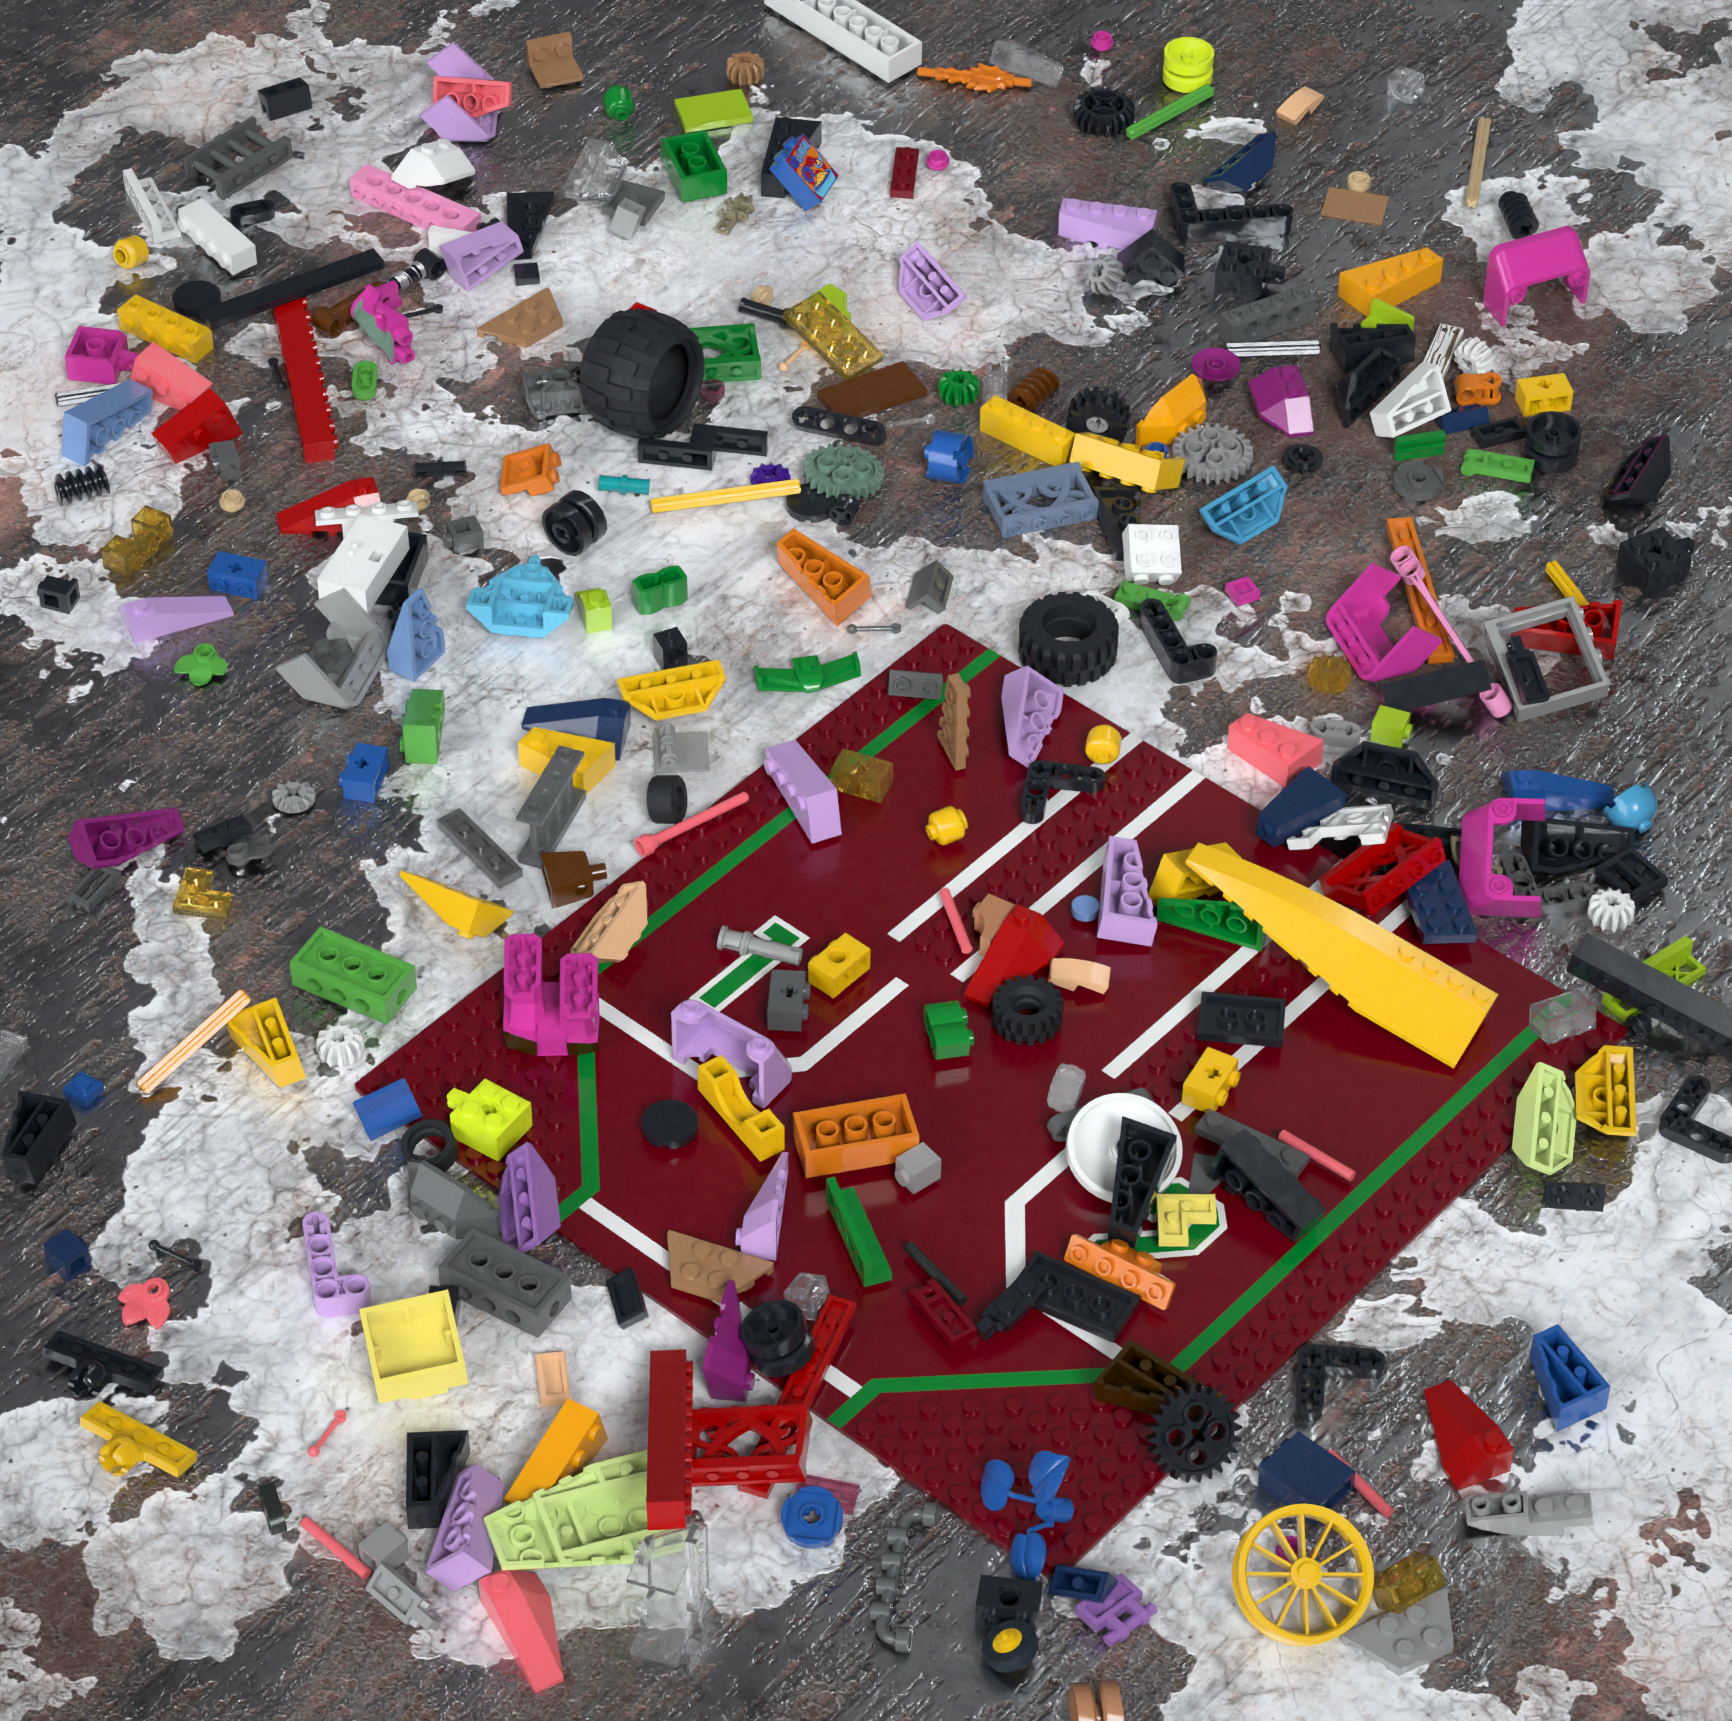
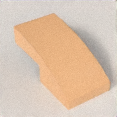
M1304 86L1292 94L1276 111L1277 117L1296 126L1306 113H1313L1324 99V95Z
M1053 958L1050 963L1048 982L1051 981L1053 984L1074 991L1080 985L1104 994L1109 986L1111 967L1080 959Z

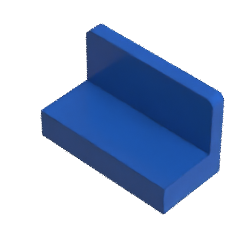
M405 1078L353 1102V1106L370 1141L423 1117Z

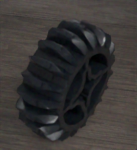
M1100 87V89L1096 90L1091 88L1090 92L1084 91L1083 95H1078L1073 105L1074 122H1076V127L1081 128V132L1088 131L1089 135L1095 134L1097 137L1105 136L1108 138L1109 135L1116 137L1118 133L1124 134L1125 129L1133 124L1135 120V107L1132 98L1127 97L1126 93H1120L1119 89L1111 90L1110 87L1108 89Z

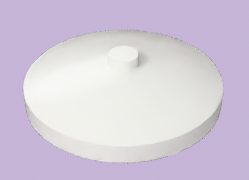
M1114 1093L1092 1100L1077 1113L1066 1139L1067 1160L1076 1179L1090 1193L1111 1203L1122 1116L1177 1135L1175 1153L1158 1194L1163 1193L1170 1186L1181 1165L1182 1141L1174 1121L1160 1106L1134 1094Z

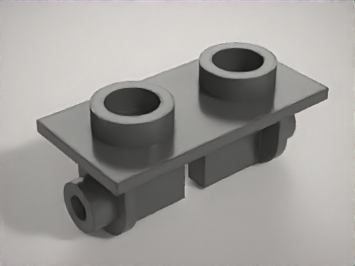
M890 669L888 695L941 700L943 674Z

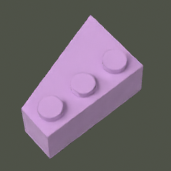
M502 221L439 245L450 277L467 292L524 252L519 236Z

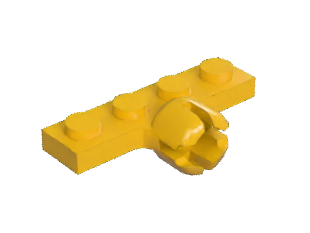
M98 1401L80 1417L81 1427L108 1441L99 1449V1463L107 1473H111L119 1466L112 1473L114 1477L124 1476L136 1464L145 1461L178 1478L197 1461L196 1451L101 1401Z

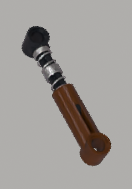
M423 248L417 252L413 263L410 266H406L404 271L399 270L388 277V281H375L370 285L378 287L394 280L398 284V291L401 292L407 289L409 285L412 286L414 280L439 279L445 273L447 266L443 258L430 249ZM365 287L330 308L327 306L319 307L312 316V326L330 339L340 336L346 326L355 322L350 314L351 306L365 290Z

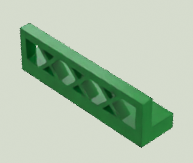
M835 1177L827 1178L826 1203L863 1286L867 1287L892 1280V1271L854 1187L840 1190Z

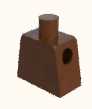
M586 852L541 853L542 874L552 909L592 897L594 895L593 881L607 879L605 863L589 865Z

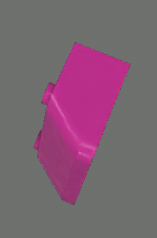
M1563 226L1505 242L1491 250L1488 258L1483 305L1501 327L1506 325L1508 306L1520 303L1526 295L1527 286L1563 277V282L1581 304L1586 303L1590 270L1577 232L1571 226Z
M1374 562L1368 566L1338 599L1326 615L1328 628L1359 677L1368 682H1377L1416 671L1443 642L1440 637L1413 626L1393 646L1380 624L1389 613V602L1385 596L1397 584L1401 576Z
M1498 798L1464 815L1461 831L1459 885L1470 915L1541 918V896L1513 895L1512 881L1505 875L1491 874L1494 825H1507L1514 820L1545 821V799Z

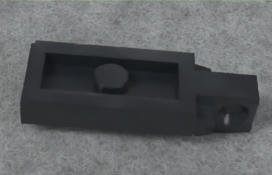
M1520 635L1511 636L1508 643H1506L1508 651L1506 653V661L1522 704L1530 705L1547 702L1550 694L1534 651H1530L1529 648L1525 649Z
M1025 1270L985 1309L981 1315L983 1319L976 1326L978 1336L986 1342L997 1331L1000 1333L1004 1331L1009 1332L1047 1295L1048 1287Z

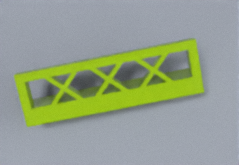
M1687 936L1682 937L1643 961L1685 985L1706 974L1707 970L1703 964L1691 955L1694 941ZM1688 964L1694 971L1682 972L1679 971V967ZM1604 992L1602 1004L1623 1022H1628L1627 1018L1630 1015L1635 1016L1638 1013H1642V1011L1634 1007L1625 1011L1618 1005L1623 1001Z

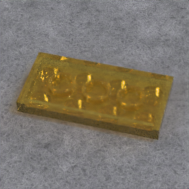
M820 291L784 311L782 318L845 380L855 378L883 361L884 354Z

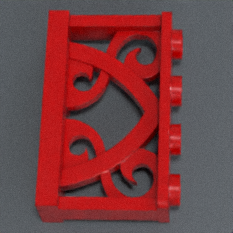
M1393 822L1390 825L1384 844L1362 845L1319 877L1323 896L1333 901H1339L1365 910L1368 915L1372 916L1446 860L1441 838L1434 837L1432 839L1404 830L1401 824ZM1398 860L1397 866L1386 874L1372 876L1383 865Z
M791 1403L789 1405L764 1404L747 1407H703L693 1409L692 1487L806 1482V1461L810 1430L813 1423L808 1406L806 1404ZM798 1427L796 1433L793 1436L787 1439L780 1440L790 1433V1428ZM749 1430L757 1433L768 1442L756 1448L750 1456L739 1457L733 1448L727 1446L734 1439ZM707 1432L713 1442L708 1443L699 1438L700 1433ZM796 1444L795 1454L787 1455L785 1447ZM698 1448L706 1450L702 1458L696 1459Z

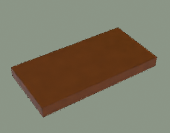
M904 361L817 391V398L828 411L860 418L927 395L925 385Z

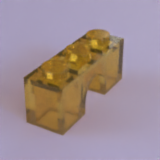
M145 505L131 519L133 538L115 535L101 549L104 569L128 579L136 571L140 570L143 564L151 556L155 555L166 541L171 539L173 527L170 514Z

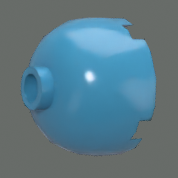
M1643 782L1642 788L1639 784L1632 786L1613 800L1616 805L1612 809L1607 805L1602 812L1612 826L1635 828V831L1638 830L1639 833H1643L1652 827L1653 823L1651 820L1657 814L1658 803L1651 788L1646 782Z

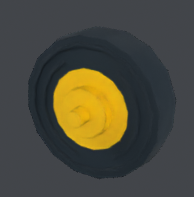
M1011 1619L999 1623L986 1634L982 1642V1653L988 1665L996 1671L1012 1672L1026 1666L1034 1658L1038 1651L1039 1641L1030 1624L1024 1620Z

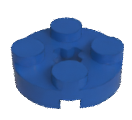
M818 1486L803 1487L798 1490V1493L794 1494L791 1498L789 1496L785 1500L781 1510L782 1527L787 1539L800 1547L808 1549L820 1548L822 1546L827 1547L832 1545L842 1529V1507L829 1490ZM811 1511H816L817 1517H821L819 1521L810 1524L808 1520L803 1519L804 1516H809Z

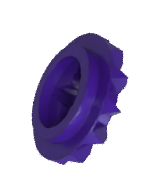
M771 462L770 465L761 463L760 467L753 468L750 479L751 484L755 485L791 480V475H789L788 468H783L782 464L773 465Z

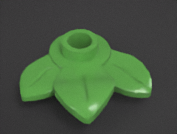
M208 643L197 645L192 654L182 656L174 667L175 673L189 674V679L195 686L205 685L212 679L213 674L225 675L227 671L226 661L218 657L217 650Z

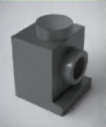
M234 440L209 444L211 466H213L214 472L219 471L221 481L241 478L240 461Z
M475 515L446 522V533L443 534L446 548L452 547L454 553L478 548L479 551L484 550L483 530Z

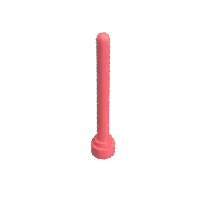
M746 792L739 793L655 835L644 833L634 838L635 848L638 854L645 858L653 854L659 844L746 803L749 800V795Z

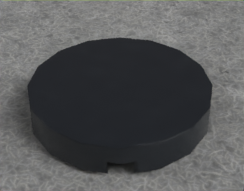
M199 280L183 283L173 293V304L176 311L192 318L199 317V310L221 303V291L216 285L207 281Z
M810 483L800 485L801 493L787 495V512L791 517L801 522L812 520V523H818L827 520L830 517V509L836 500L834 495L826 498L825 492L817 494L818 488L810 489Z
M662 1100L648 1107L642 1116V1134L653 1146L661 1148L662 1145L668 1146V1149H677L688 1145L697 1135L698 1115L694 1108L685 1102Z

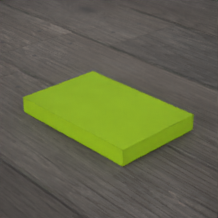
M742 89L674 99V106L685 133L753 122V115Z

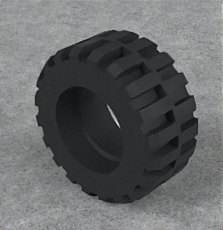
M1066 591L1058 592L1057 595H1052V593L1045 595L1042 600L1038 598L1031 606L1029 605L1025 609L1023 616L1020 618L1018 653L1020 654L1021 663L1024 666H1029L1056 685L1062 684L1064 687H1071L1078 684L1079 687L1086 685L1089 681L1093 683L1100 679V675L1102 677L1105 676L1116 662L1119 635L1118 620L1105 603L1101 600L1096 601L1093 596L1088 594L1086 596L1081 595L1080 592L1066 594ZM1074 637L1081 640L1071 642L1061 641L1055 638Z

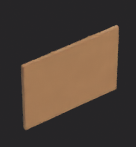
M1329 187L1321 215L1381 225L1389 196Z

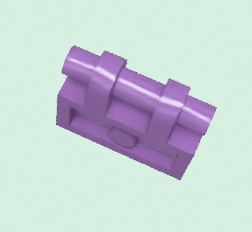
M1123 1573L1115 1577L1118 1579V1583L1103 1603L1082 1601L1075 1606V1614L1096 1633L1105 1626L1110 1630L1103 1636V1640L1108 1646H1112L1117 1641L1123 1642L1126 1640L1132 1630L1138 1626H1145L1150 1622V1617L1157 1613V1608L1152 1602H1149L1144 1607L1138 1603L1142 1600L1143 1592ZM1127 1611L1131 1616L1121 1622L1118 1617Z

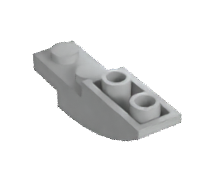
M1527 1491L1465 1497L1467 1525L1481 1530L1510 1535L1555 1536L1564 1535L1563 1527L1594 1525L1590 1492L1528 1498Z

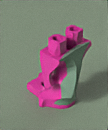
M394 280L378 287H373L370 284L366 285L365 290L353 302L350 310L351 317L385 351L388 363L391 365L399 361L402 364H407L415 359V351L411 349L413 333L409 330V321L405 315L395 311L396 308L402 306V298L398 296V284Z

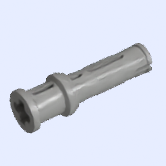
M726 925L722 926L717 941L718 950L726 948L738 951L742 956L750 953L799 966L803 955V948L754 937L750 931L742 933L730 930Z

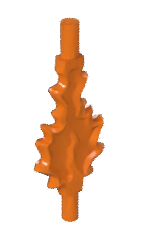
M982 63L977 65L978 68L970 67L969 70H956L952 67L948 69L937 67L936 69L918 67L917 76L931 77L939 81L948 80L950 84L962 82L967 84V89L987 91L990 94L997 89L1005 90L1006 87L1020 86L1031 88L1032 78L1015 77V75L1009 74L1008 70H1001L998 65L991 67Z

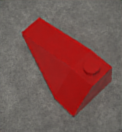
M374 477L347 481L276 513V520L281 534L312 535L315 531H328L329 535L337 536L338 532H343L342 524L316 526L315 511L324 507L346 508L353 504L369 506L381 502Z
M1016 904L1001 924L963 993V998L985 1007H990L993 1005L994 992H997V987L1000 984L1005 986V980L1010 978L1012 981H1015V976L1020 975L1022 979H1027V975H1033L1041 967L1045 969L1050 966L1052 959L1056 958L1064 948V941L1041 913Z
M1452 1380L1424 1389L1430 1421L1434 1427L1436 1446L1439 1448L1441 1467L1456 1491L1510 1472L1514 1453L1513 1446L1500 1427Z

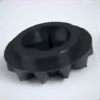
M1295 444L1288 447L1283 453V462L1286 468L1292 469L1294 473L1298 471L1303 474L1306 471L1314 473L1315 469L1321 468L1323 455L1314 446Z

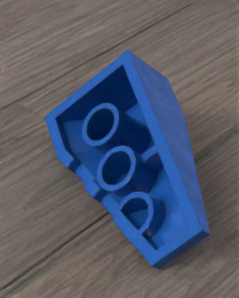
M1539 770L1502 771L1507 798L1545 799V811L1605 809L1607 805L1612 809L1616 805L1613 801L1615 794L1611 785Z

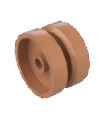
M1116 1679L1099 1680L1095 1689V1698L1088 1682L1070 1684V1721H1124L1123 1704Z

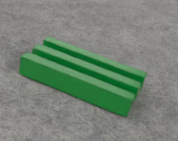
M1444 430L1396 437L1394 447L1395 460L1403 461L1444 455L1443 447H1445L1444 439H1446Z

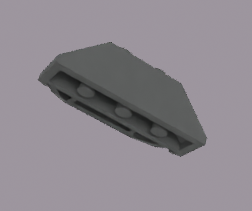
M411 1158L408 1161L411 1208L417 1218L426 1220L434 1225L438 1231L448 1234L454 1239H463L471 1228L488 1236H498L501 1233L500 1213L496 1209L490 1208L469 1187L425 1160Z

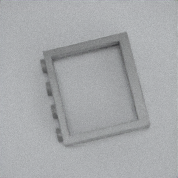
M1573 596L1483 622V638L1506 695L1512 702V710L1517 722L1608 696L1609 686L1612 685L1609 679L1610 674L1608 670L1604 671L1602 667L1603 659L1599 648L1595 649L1592 642L1594 640L1590 626L1586 627L1583 621V608H1580L1579 605L1577 606ZM1567 617L1594 684L1550 696L1547 702L1523 705L1506 661L1507 651L1501 636Z

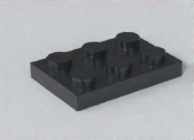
M1202 991L1197 1040L1282 1048L1286 999Z

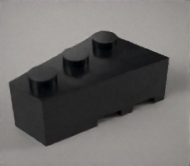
M19 1090L17 1095L19 1101L17 1109L13 1111L12 1118L14 1121L12 1128L8 1130L2 1158L11 1180L36 1185L77 1125L69 1100Z

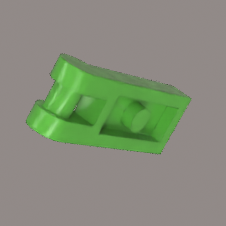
M1468 449L1465 452L1464 462L1461 465V473L1465 476L1480 474L1530 483L1535 460Z
M1127 581L1122 582L1114 597V601L1137 611H1140L1141 603L1149 598L1158 599L1164 604L1173 621L1182 620L1185 609L1191 603V598L1185 593L1174 595Z

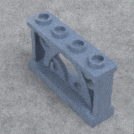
M1079 461L983 481L982 500L985 506H988L1002 538L1098 518L1099 501L1086 481ZM1045 495L1057 498L1048 507L1040 508L1027 504L1033 496ZM999 503H1005L1006 505L1001 507ZM1014 509L1012 514L1005 515L1007 511Z

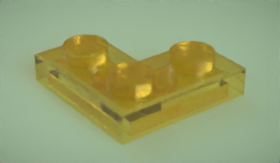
M186 867L173 903V914L228 920L234 896L233 893L210 890L214 880L213 870Z

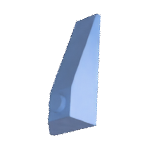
M418 588L403 602L387 650L389 670L413 682L445 653L444 632L442 628L437 626L436 622L438 619L436 615L431 613V604L422 588Z

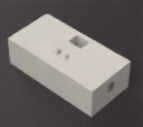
M360 514L317 579L319 599L345 588L368 614L409 550L408 527Z

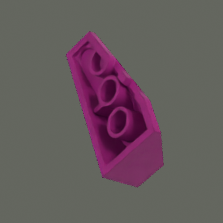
M177 807L78 819L67 837L75 859L91 869L118 866L183 834L185 829Z
M728 1280L720 1306L721 1317H716L715 1336L709 1337L702 1370L711 1399L747 1402L748 1392L754 1389L755 1374L751 1373L748 1350L741 1339L740 1328L743 1319L734 1280Z

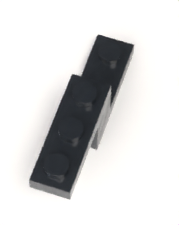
M694 423L689 443L639 437L638 463L712 471L717 451L767 457L768 431Z

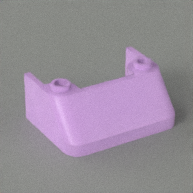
M452 42L427 60V64L440 76L494 80L455 42ZM446 95L420 113V117L437 132L440 138L448 139L451 142H488L496 135L498 110L472 118L449 95Z

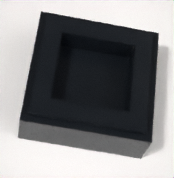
M537 262L513 264L516 286L540 284Z

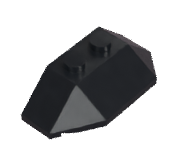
M1377 347L1356 368H1352L1347 377L1337 383L1335 387V405L1344 428L1348 429L1400 378L1401 358Z
M1668 434L1646 438L1641 443L1642 446L1633 451L1620 464L1603 491V498L1628 506L1641 504L1645 506L1654 502L1671 474L1670 438Z
M1363 741L1333 762L1330 781L1335 786L1436 806L1439 783L1418 752Z

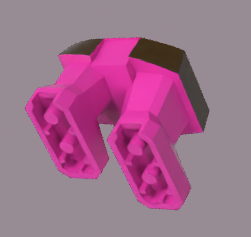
M511 934L505 938L503 1032L506 1047L535 1056L582 1055L599 1051L598 958L591 953L566 954L560 959V982H543L542 938L536 934Z

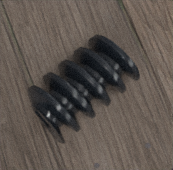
M1507 191L1501 195L1498 200V206L1512 238L1520 239L1536 233L1539 228V222L1527 196L1516 191Z
M100 464L95 465L94 471L90 466L85 467L84 474L80 469L75 470L74 476L70 471L65 472V480L60 473L55 475L54 488L60 506L63 504V498H66L69 504H71L74 495L79 501H82L83 493H86L88 498L91 499L92 491L94 490L98 496H102V488H105L108 494H110L109 481Z

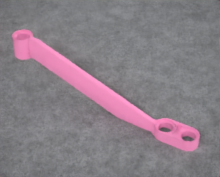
M1404 545L1396 548L1392 552L1390 559L1407 585L1417 586L1466 663L1474 662L1475 660L1422 581L1426 572L1409 546ZM1408 555L1405 560L1399 562L1402 557ZM1417 569L1413 574L1407 576L1412 570ZM1491 683L1492 690L1481 692L1479 695L1480 699L1493 717H1503L1512 709V702L1498 683Z

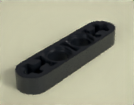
M808 406L797 407L792 413L795 427L803 432L870 446L882 445L887 438L884 425L878 421ZM804 414H807L810 420H804V423H801L799 417L803 418ZM826 418L834 420V425L829 429L821 427V422ZM850 423L858 426L857 431L853 434H847L844 431L845 427ZM875 429H878L880 435L872 438L868 432L874 433Z

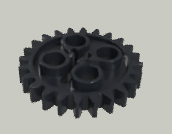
M1188 1382L1185 1385V1391L1178 1386H1174L1175 1395L1172 1396L1165 1392L1166 1402L1164 1404L1159 1401L1155 1402L1159 1411L1157 1413H1148L1154 1418V1422L1145 1424V1427L1152 1430V1434L1145 1436L1144 1439L1153 1443V1445L1149 1446L1146 1450L1151 1454H1156L1152 1462L1161 1465L1160 1470L1165 1474L1170 1472V1477L1175 1480L1181 1477L1182 1481L1189 1483L1192 1476L1194 1481L1200 1483L1202 1474L1208 1479H1212L1213 1469L1222 1473L1221 1463L1223 1461L1228 1464L1232 1463L1227 1456L1229 1452L1238 1453V1450L1232 1445L1233 1442H1240L1242 1438L1235 1435V1431L1242 1429V1425L1234 1422L1240 1414L1231 1411L1235 1404L1229 1400L1225 1401L1227 1395L1221 1391L1217 1393V1388L1209 1386L1206 1389V1385L1198 1382L1195 1388L1194 1385ZM1196 1405L1195 1414L1188 1418L1189 1408ZM1217 1423L1218 1429L1216 1433L1210 1436L1211 1426ZM1177 1429V1437L1172 1442H1169L1170 1433ZM1192 1430L1196 1432L1194 1436L1191 1433ZM1195 1448H1199L1198 1456L1191 1460L1192 1451Z

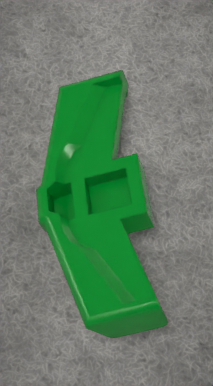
M856 651L852 652V655L820 665L818 655L792 658L793 669L759 668L758 665H753V673L759 691L819 692L822 689L861 676L860 661Z

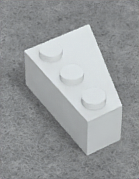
M1421 363L1370 412L1376 436L1394 438L1451 411L1439 364Z

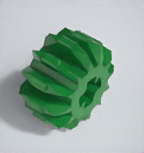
M962 368L959 371L951 369L950 373L944 372L938 382L941 401H945L947 406L955 405L956 408L960 405L967 407L968 403L974 404L980 394L977 375H972L971 370L965 372Z

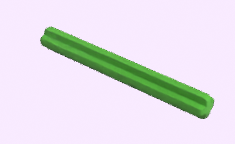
M1205 84L1128 126L1125 129L1126 137L1134 140L1214 95V87Z

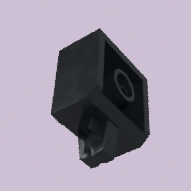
M1226 241L1216 267L1214 292L1257 299L1262 296L1266 283L1284 284L1286 267L1272 263V248Z
M1663 527L1620 542L1616 566L1646 596L1685 580L1689 575L1692 559L1690 555L1694 552L1695 542L1690 537L1675 540Z

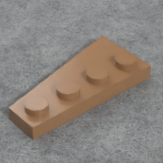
M958 673L948 675L944 694L947 702H944L942 705L944 716L940 717L939 725L943 729L937 731V737L955 771L966 768V757L969 756L966 738L969 737L967 718H970V710L967 701L971 697L968 684L963 683Z

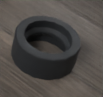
M424 1119L414 1123L405 1131L401 1139L400 1149L407 1165L411 1158L417 1159L413 1151L421 1140L430 1136L443 1137L446 1142L443 1151L436 1157L426 1159L425 1161L446 1172L453 1166L458 1157L459 1146L451 1128L443 1121L436 1119Z

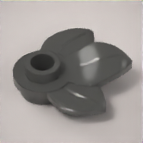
M264 834L248 841L242 837L227 846L226 859L231 865L244 866L251 859H259L271 854L276 849V845L270 844L269 834Z

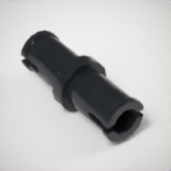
M438 459L437 462H415V477H438V479H444L445 476H467L466 460L444 461L443 459Z

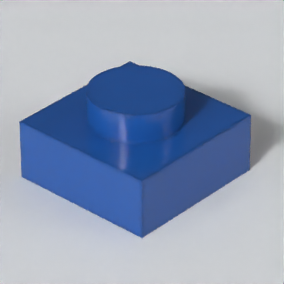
M80 1071L63 1088V1096L86 1108L104 1091L103 1082Z

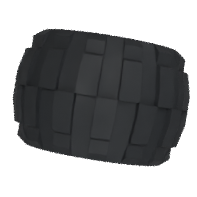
M629 309L613 313L596 329L582 359L579 382L580 394L586 411L591 412V416L609 430L632 438H664L667 434H672L688 418L698 400L705 368L702 344L699 343L698 336L685 324L666 314L650 309Z

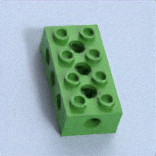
M321 926L290 961L292 985L386 1025L417 989L415 965Z

